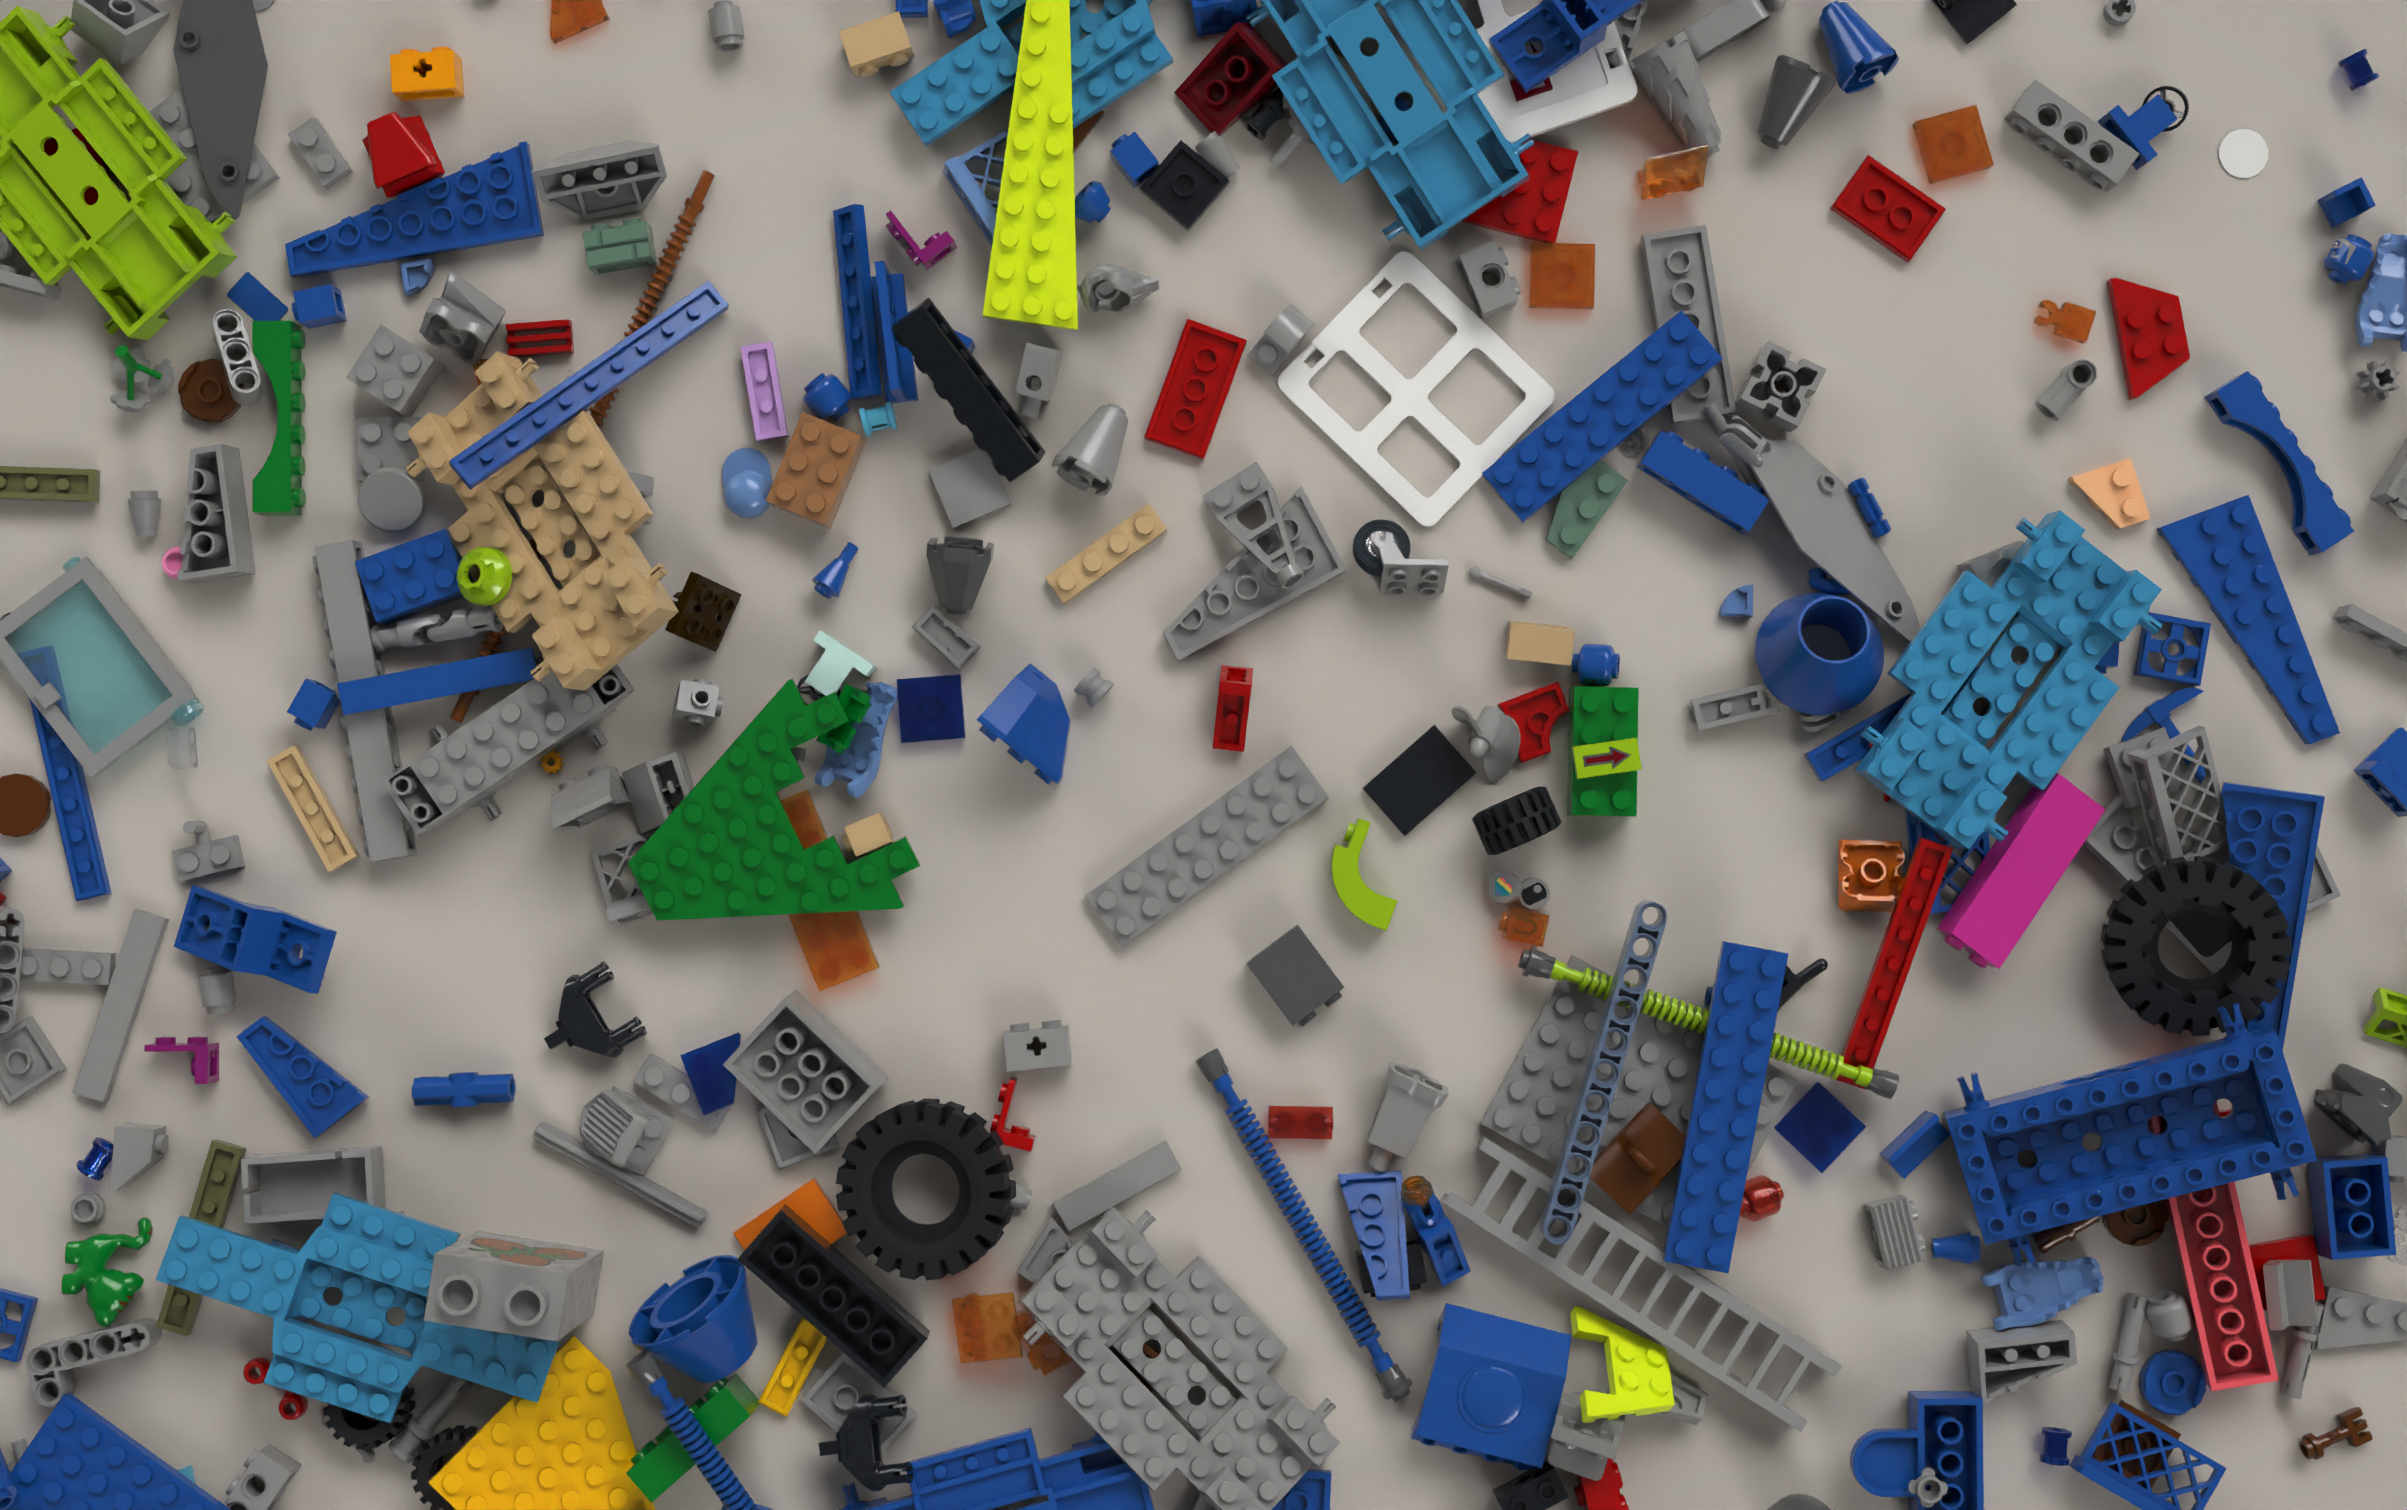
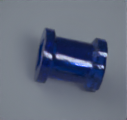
M2363 49L2338 62L2340 67H2344L2352 83L2350 86L2351 91L2380 77L2378 73L2373 72L2366 58L2368 54L2367 49Z
M96 1137L92 1141V1149L84 1160L77 1162L76 1166L85 1176L100 1181L104 1177L103 1171L112 1160L114 1144L103 1138Z
M2042 1427V1434L2045 1435L2044 1453L2040 1455L2039 1461L2057 1466L2069 1465L2070 1459L2067 1458L2068 1438L2072 1437V1432L2063 1428Z

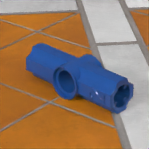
M464 1072L440 1077L414 1078L412 1086V1099L415 1106L450 1104V1107L477 1106L479 1103H507L514 1101L516 1083L513 1073L478 1075V1072Z

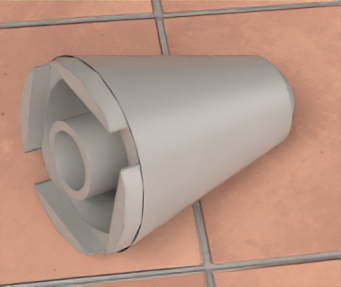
M1115 404L1100 406L1055 456L1051 465L1052 467H1059L1056 473L1066 482L1086 492L1088 487L1097 489L1095 495H1107L1112 487L1128 425V418L1125 416L1126 412Z

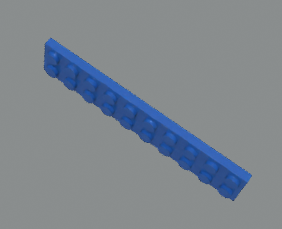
M1722 941L1662 1258L1665 1262L1729 1273L1788 953Z

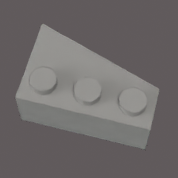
M2063 1320L2046 1321L2030 1326L2010 1327L1999 1331L1995 1330L1994 1327L1966 1330L1971 1391L1983 1398V1405L1992 1402V1398L2007 1391L2012 1393L2019 1390V1386L2035 1379L2040 1381L2077 1364L2075 1332Z

